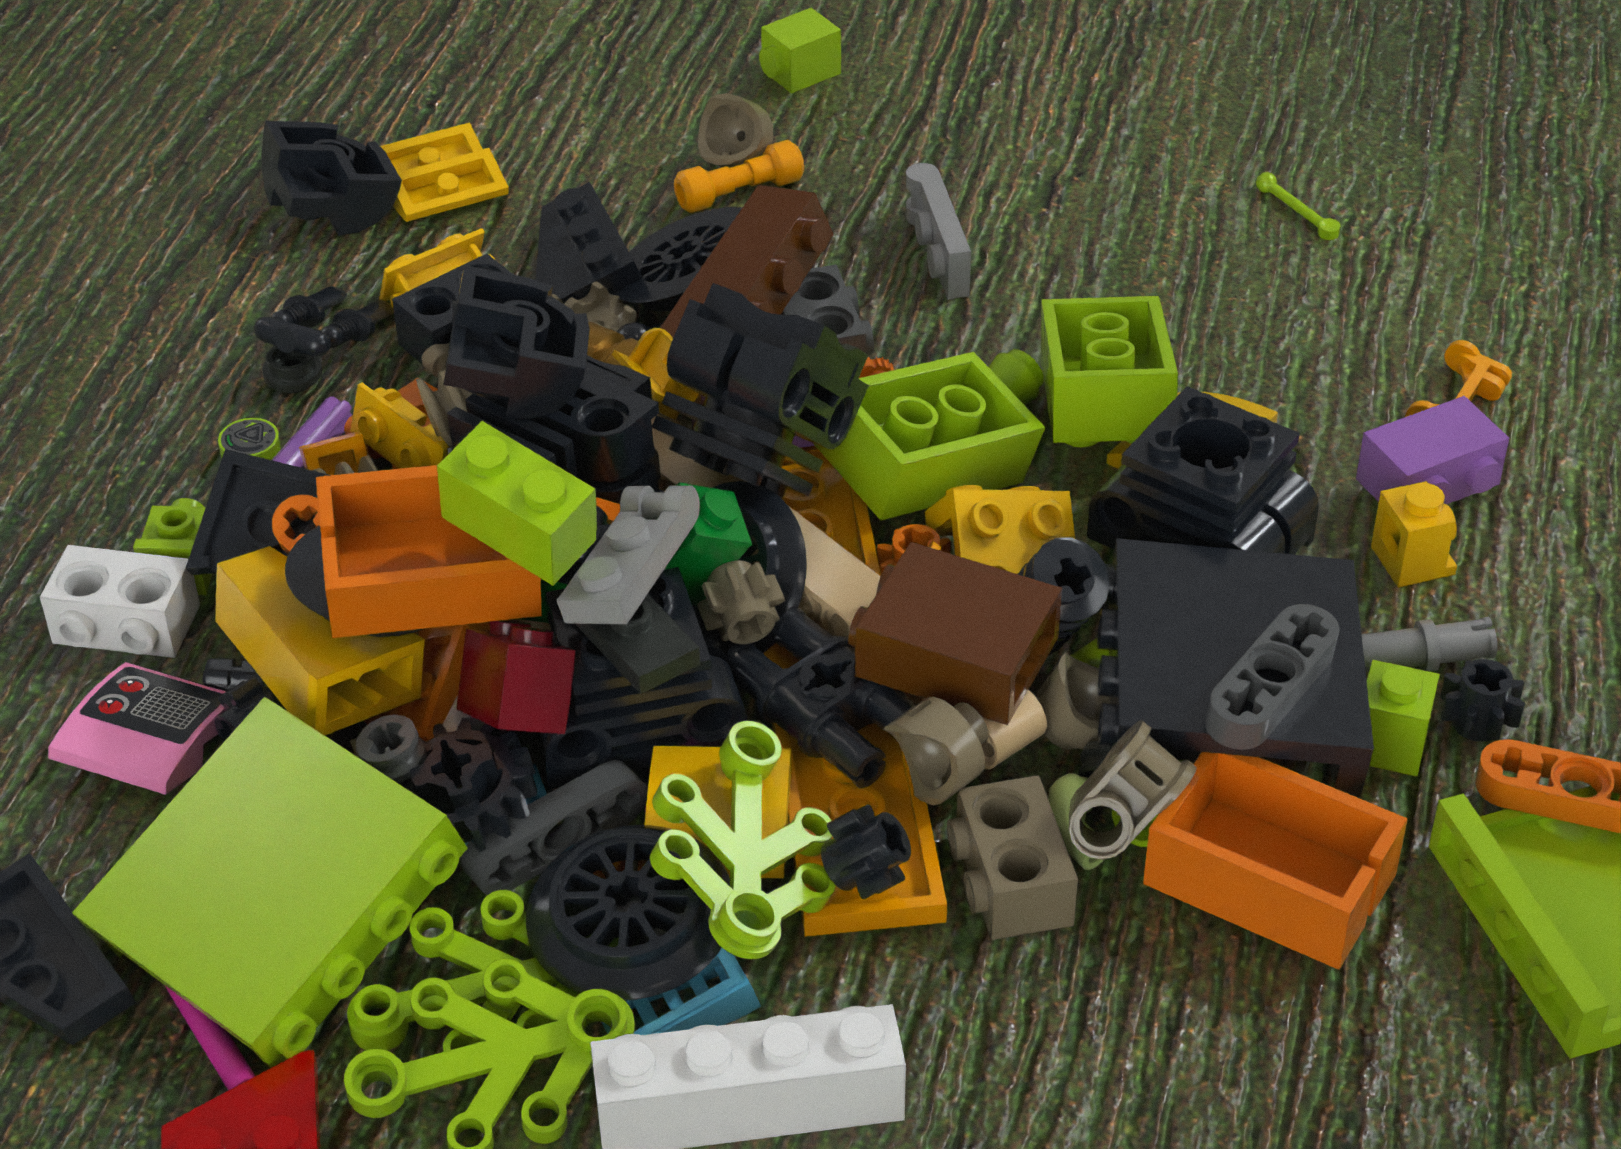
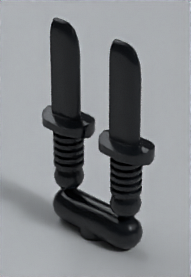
M329 286L308 297L294 295L284 302L283 309L273 313L270 317H261L256 321L254 334L262 342L276 345L279 350L286 353L297 351L311 356H323L330 348H336L338 345L344 344L351 339L363 342L371 338L376 330L375 323L391 316L394 313V309L390 302L380 299L357 311L344 309L337 312L332 324L324 327L321 331L309 328L321 324L326 316L325 310L342 302L347 297L346 291Z

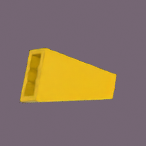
M270 546L217 563L216 623L285 709L321 734L327 735L421 698L425 640L415 633L390 637L359 635L332 638L330 622L307 608L290 590L285 576L287 556Z

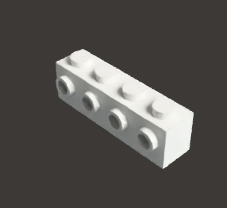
M893 1004L874 1007L852 1006L840 1011L793 1017L778 1015L761 1021L721 1026L700 1025L688 1030L648 1035L626 1034L615 1039L591 1042L602 1149H684L905 1120L906 1063Z

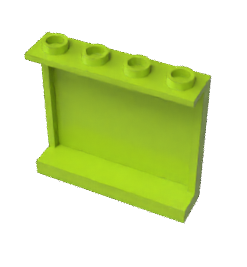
M264 697L76 907L72 914L103 946L119 958L125 955L252 1049L270 1069L304 1051L314 1038L316 1028L341 999L348 997L357 989L363 979L365 970L389 942L396 940L404 933L411 921L412 914L437 885L444 883L450 878L458 865L459 858L468 848L446 814Z
M1592 786L1568 792L1583 798L1593 797L1598 794ZM1612 792L1610 800L1618 801L1620 794ZM1464 793L1438 800L1429 842L1430 850L1568 1057L1572 1059L1621 1044V834L1511 809L1479 816Z

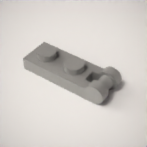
M913 164L906 170V188L911 192V197L906 201V220L915 226L918 244L927 245V261L930 275L932 278H940L947 299L969 297L971 250L940 172L932 164Z
M692 485L669 486L665 492L656 493L650 486H627L621 495L619 514L557 599L565 623L627 624L698 519L700 501L698 493Z

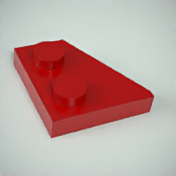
M314 1050L302 1051L292 1058L277 1064L162 1125L161 1149H320L318 1067Z

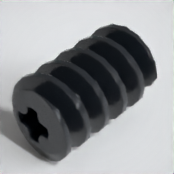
M1072 537L1054 538L1045 543L1017 573L1018 575L1062 588L1059 636L1048 656L1058 651L1073 634L1077 633L1081 626L1086 624L1107 600L1110 582L1106 565L1100 555L1087 543Z

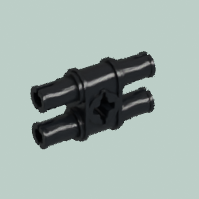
M793 608L784 613L774 627V634L777 635L774 637L775 642L799 660L791 667L782 669L759 651L753 643L735 644L728 650L725 662L729 664L735 682L756 700L759 716L768 723H776L798 742L799 750L808 757L826 759L846 775L858 788H866L872 785L881 776L886 766V761L883 760L886 758L885 753L857 731L868 724L874 723L884 730L885 726L908 711L916 703L900 690L856 677L855 647L849 644L848 636H833L810 619L803 610Z

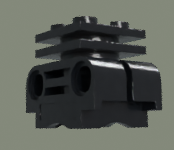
M712 283L704 304L692 299L689 300L671 342L666 365L671 379L704 396V403L700 405L667 391L662 404L695 420V424L691 430L656 415L652 428L673 438L669 450L686 458H691L694 460L693 462L726 476H735L757 487H760V485L766 487L782 499L787 488L809 496L813 484L781 467L786 459L819 473L823 461L793 445L792 441L797 436L827 449H835L842 443L854 422L869 386L859 379L868 355L857 347L839 343L837 334L825 325L796 314L777 315L765 312L753 305L743 294Z
M587 355L584 378L574 398L556 412L534 419L505 418L508 397L493 394L473 393L465 399L467 412L455 407L447 413L452 450L483 421L595 488L597 498L620 504L621 495L627 486H650L654 489L655 493L664 492L658 486V480L661 478L659 454L654 447L651 419L660 413L659 403L652 400L650 377L626 366L604 363Z
M1187 386L1122 454L1121 464L1123 465L1092 496L1089 504L1087 538L1114 550L1116 539L1118 538L1295 555L1302 546L1308 547L1313 542L1319 509L1318 497L1314 488L1305 478L1289 470L1296 461L1297 452L1292 451V449L1298 444L1300 433Z
M679 567L663 570L648 594L699 646L700 665L642 694L631 685L576 624L564 622L557 603V599L564 589L546 592V602L549 609L548 622L551 631L554 632L552 642L576 650L565 734L535 732L549 789L561 787L599 765L612 760L624 762L644 783L649 782L653 746L721 747L731 728L739 722L747 721V714L731 668L725 662L727 657L717 629L706 630L698 607L691 604Z

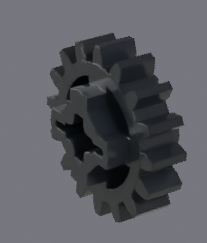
M462 718L457 731L447 732L441 723L435 724L433 728L434 738L427 742L421 739L427 750L426 760L421 766L410 769L411 778L399 784L446 814L464 843L472 842L479 852L484 851L487 844L485 836L494 832L498 836L508 838L512 833L507 820L510 817L527 819L530 814L525 799L537 796L538 789L533 778L536 772L527 747H521L518 735L514 730L500 735L499 729L486 723L479 731L473 730L469 718ZM462 784V788L457 789V785Z

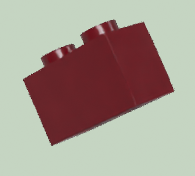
M501 620L491 621L489 630L466 628L456 710L497 729L565 734L576 650L553 643V631L531 628V624L526 622Z

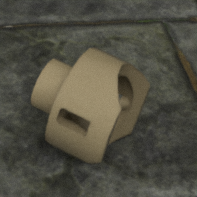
M730 93L716 94L709 99L703 111L698 132L699 154L705 161L720 167H734L743 164L745 160L763 155L766 146L772 144L773 124L769 114L759 104Z
M1064 653L1045 677L1037 688L1035 697L1046 715L1047 729L1045 736L1054 745L1062 749L1073 750L1078 748L1083 750L1088 742L1098 741L1100 708L1102 703L1109 704V697L1098 696L1099 668L1079 661L1067 653Z
M936 697L924 698L884 728L885 731H888L895 737L904 753L910 770L914 796L930 805H938L945 802L980 776L985 768V755L981 744L988 739V729L982 716L967 703L961 702L951 706L946 701Z

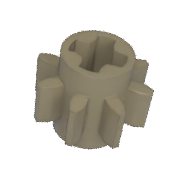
M740 560L727 562L713 570L707 582L701 585L706 599L697 603V607L706 630L717 629L722 641L726 642L729 639L736 644L756 642L767 636L772 631L775 622H778L780 619L775 606L784 602L785 598L775 575L765 576L760 563L751 565L746 561Z

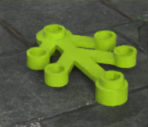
M742 721L735 724L719 751L722 771L732 781L731 829L701 797L699 786L685 775L670 774L666 776L659 785L652 800L653 808L661 818L671 823L686 822L730 871V886L699 856L700 849L696 840L688 833L677 829L667 830L660 835L650 854L652 867L664 878L670 880L684 879L711 909L708 924L716 942L727 952L744 959H759L770 954L780 940L782 931L781 921L799 910L807 913L821 911L834 893L836 886L829 878L823 866L815 863H804L797 868L789 883L768 894L761 891L762 875L799 853L805 856L820 855L823 844L831 840L833 836L826 826L828 822L832 821L831 818L819 809L807 807L799 810L790 824L762 840V780H765L770 775L781 756L782 747L780 740L771 729L754 721ZM671 795L679 797L683 802L675 800ZM804 828L811 830L816 836L810 834ZM668 850L677 853L682 859L672 856ZM805 884L812 886L817 892L810 890Z
M497 890L487 895L483 899L480 908L482 926L485 933L497 940L514 938L530 946L526 931V912H524V903L521 897L509 890ZM435 907L423 909L417 912L410 921L412 946L419 955L427 958L441 957L474 972V974L446 980L453 987L455 994L475 1004L484 1003L483 1008L509 1021L521 1005L509 1010L498 1009L487 1001L484 994L483 975L486 968L495 960L502 958L517 960L525 967L527 974L549 985L557 984L555 988L573 997L580 994L567 988L550 976L536 958L522 961L454 930L452 917L443 909ZM501 910L514 913L512 917L504 920L492 917L494 913ZM429 928H439L444 931L439 936L433 938L421 935ZM614 938L609 947H616L619 938ZM503 976L493 983V987L498 991L507 992L515 989L519 981L511 976ZM381 984L369 985L361 989L353 997L347 1009L350 1034L355 1044L364 1050L383 1049L388 1051L397 1047L406 1037L409 1030V1022L415 1021L410 1003V995L413 989L398 993L394 989ZM433 995L425 998L420 1007L430 1012L438 1011L445 1006L447 1001L441 996ZM373 1009H388L385 1013L378 1016L366 1014ZM529 1009L518 1018L516 1024L529 1029L551 1023L552 1021ZM454 1029L446 1036L443 1042V1052L478 1043L479 1041Z
M511 958L495 960L486 968L483 975L484 994L487 1001L495 1008L502 1010L513 1009L522 1004L552 1021L548 1024L525 1029L455 994L453 987L447 981L435 977L427 978L417 983L410 995L414 1020L426 1029H440L449 1026L479 1042L402 1063L398 1057L387 1050L370 1049L361 1052L350 1061L345 1070L344 1085L347 1098L352 1108L359 1114L370 1118H381L398 1110L408 1095L488 1074L467 1110L458 1114L450 1121L446 1137L448 1149H493L494 1138L492 1129L533 1062L563 1053L543 1091L531 1094L524 1101L521 1108L522 1128L526 1136L536 1143H552L565 1133L568 1123L567 1106L593 1065L591 1042L634 1034L635 1021L633 1012L624 999L608 990L591 989L573 997L527 974L525 967L517 960ZM503 976H511L519 981L515 989L507 992L498 991L493 987V983ZM433 995L441 996L447 1001L445 1006L438 1011L430 1012L420 1007L425 998ZM596 1021L604 1022L611 1028L610 1032L602 1037L588 1036L584 1029L588 1024ZM381 1081L391 1086L390 1092L384 1097L371 1099L364 1095L365 1089L371 1083ZM542 1108L552 1109L558 1114L557 1120L548 1126L536 1125L530 1118L535 1111ZM467 1129L479 1130L484 1135L483 1140L474 1147H464L456 1141L458 1135Z

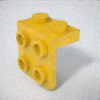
M963 485L948 489L943 498L925 511L926 526L934 529L939 536H953L956 556L1015 574L1019 573L1022 567L1029 562L1032 556L1045 543L1054 538L1072 537L1075 539L1070 491H1044L1035 486H1020L1008 490H983L978 485Z

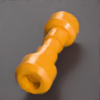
M787 139L767 145L763 155L745 160L743 164L734 167L724 166L707 171L701 166H695L679 171L674 179V192L681 208L689 213H694L711 208L716 197L732 193L736 188L746 185L756 186L769 181L781 187L800 181L804 173V160L798 146Z

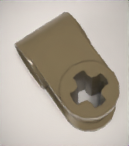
M1142 720L1135 723L1116 742L1104 758L1102 764L1076 790L1070 801L1069 833L1072 843L1081 853L1090 858L1104 860L1116 857L1123 852L1157 814L1164 811L1182 793L1196 772L1197 767L1187 759L1179 762L1150 737L1151 727ZM1096 806L1110 807L1121 817L1117 826L1106 832L1092 831L1084 825L1081 818L1086 811Z

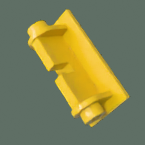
M483 228L464 236L462 234L451 235L442 240L437 247L416 256L406 254L395 259L384 269L379 300H390L393 307V298L482 256L481 248L485 235Z
M653 328L642 334L629 357L616 350L613 351L612 356L622 366L650 377L652 400L659 403V412L672 419H677L680 413L662 404L666 392L668 391L692 402H695L699 394L674 381L668 375L666 366L667 356L673 338L666 330Z
M363 382L358 384L350 432L359 431L363 435L365 444L369 445L396 467L401 469L438 465L448 455L447 448H450L441 436L437 437L432 424L424 428L422 427L425 425L427 415L405 400L397 390L393 388L385 390L379 387L373 391Z

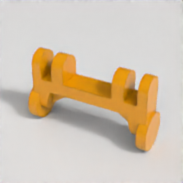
M1456 340L1445 351L1444 358L1446 364L1453 371L1461 375L1464 382L1462 389L1455 399L1465 396L1472 401L1474 396L1478 395L1489 401L1498 400L1512 379V371L1509 367L1480 354L1478 348L1469 341ZM1424 400L1416 401L1410 405L1405 417L1439 404H1433Z

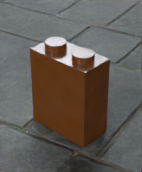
M910 542L897 564H889L884 569L878 583L876 596L869 607L861 606L854 615L848 641L851 646L855 647V676L921 698L936 697L946 701L951 706L964 702L976 709L983 718L1008 725L1058 639L1062 588Z

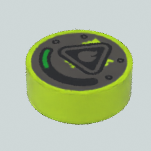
M244 418L227 425L218 436L221 459L225 449L272 460L281 450L279 433L276 426L270 421L261 418Z

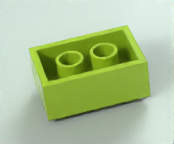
M1159 296L1041 299V367L1044 375V387L1053 443H1066L1073 447H1090L1098 442L1127 441L1132 444L1177 397L1178 371Z
M970 352L859 378L869 386L846 438L835 449H827L814 444L882 521L930 508L946 495L945 492L953 487L978 485L983 490H997L1023 483L1045 426L975 352Z

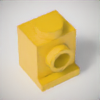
M1427 481L1380 492L1371 548L1398 588L1456 575L1457 564L1449 554L1451 541L1455 539L1457 533L1456 519L1452 509L1444 503L1445 495L1443 491Z

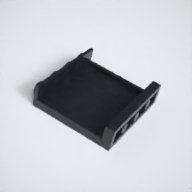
M1117 538L1112 565L1105 564L1110 582L1107 600L1104 602V604H1108V609H1101L1098 623L1097 648L1109 650V656L1101 655L1098 672V696L1109 697V704L1102 703L1100 708L1098 744L1109 745L1111 750L1116 742L1135 723L1142 720L1151 727L1149 736L1166 749L1329 763L1332 787L1352 796L1361 797L1374 745L1354 560ZM1297 604L1314 605L1332 614L1339 624L1340 631L1331 663L1261 745L1247 750L1228 748L1212 739L1206 730L1205 719L1213 689L1285 608ZM1307 637L1299 642L1293 640L1292 647L1299 651L1302 642ZM1265 668L1256 671L1261 678L1271 682L1282 683L1290 680L1286 674L1278 670ZM1247 700L1245 708L1238 716L1245 711L1252 712L1254 704Z

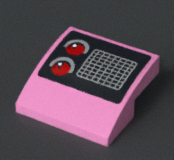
M125 662L99 682L73 710L49 745L48 759L166 795L197 773L202 767L203 745L218 735L215 727V718L226 711L218 700V697L224 694L225 691Z

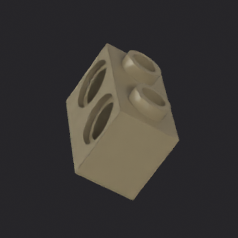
M1040 776L965 787L959 790L957 818L947 820L949 847L955 861L963 859L968 870L964 874L967 902L972 914L982 912L991 940L1074 926L1078 878Z

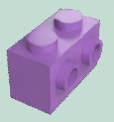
M1462 396L1364 432L1356 480L1378 502L1380 492L1383 490L1427 481L1443 491L1445 495L1444 503L1449 504L1500 485L1509 437L1469 399Z

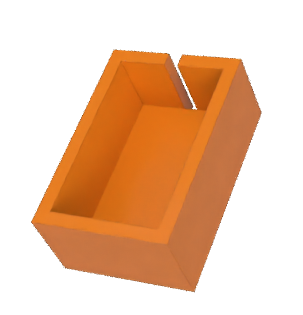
M437 465L316 477L324 581L332 638L542 616L541 578L442 518Z
M1201 752L1194 762L1197 769L1189 784L1164 811L1158 814L1149 827L1143 884L1340 970L1365 928L1367 915L1372 916L1396 876L1408 818L1260 757Z

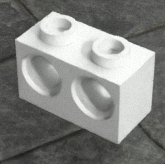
M67 545L40 596L52 643L175 658L200 606L194 575H191L185 569L188 559Z

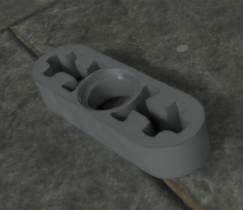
M1297 604L1285 608L1213 689L1205 719V727L1211 738L1225 747L1237 750L1252 749L1261 745L1331 663L1340 631L1335 617L1328 611L1309 604ZM1307 637L1302 642L1299 651L1292 647L1293 640L1299 642ZM1265 668L1278 670L1286 674L1290 680L1282 683L1271 682L1261 678L1256 671ZM1247 700L1254 704L1252 712L1245 711L1238 716L1245 708Z
M619 760L605 762L528 804L530 814L527 819L510 817L507 822L512 835L508 838L498 836L494 832L485 836L487 841L486 850L481 852L473 846L472 842H468L466 845L468 849L461 856V867L486 895L497 890L511 891L541 874L561 852L581 839L603 830L626 826L632 822L646 804L648 788L624 762ZM565 819L553 833L546 836L558 822Z

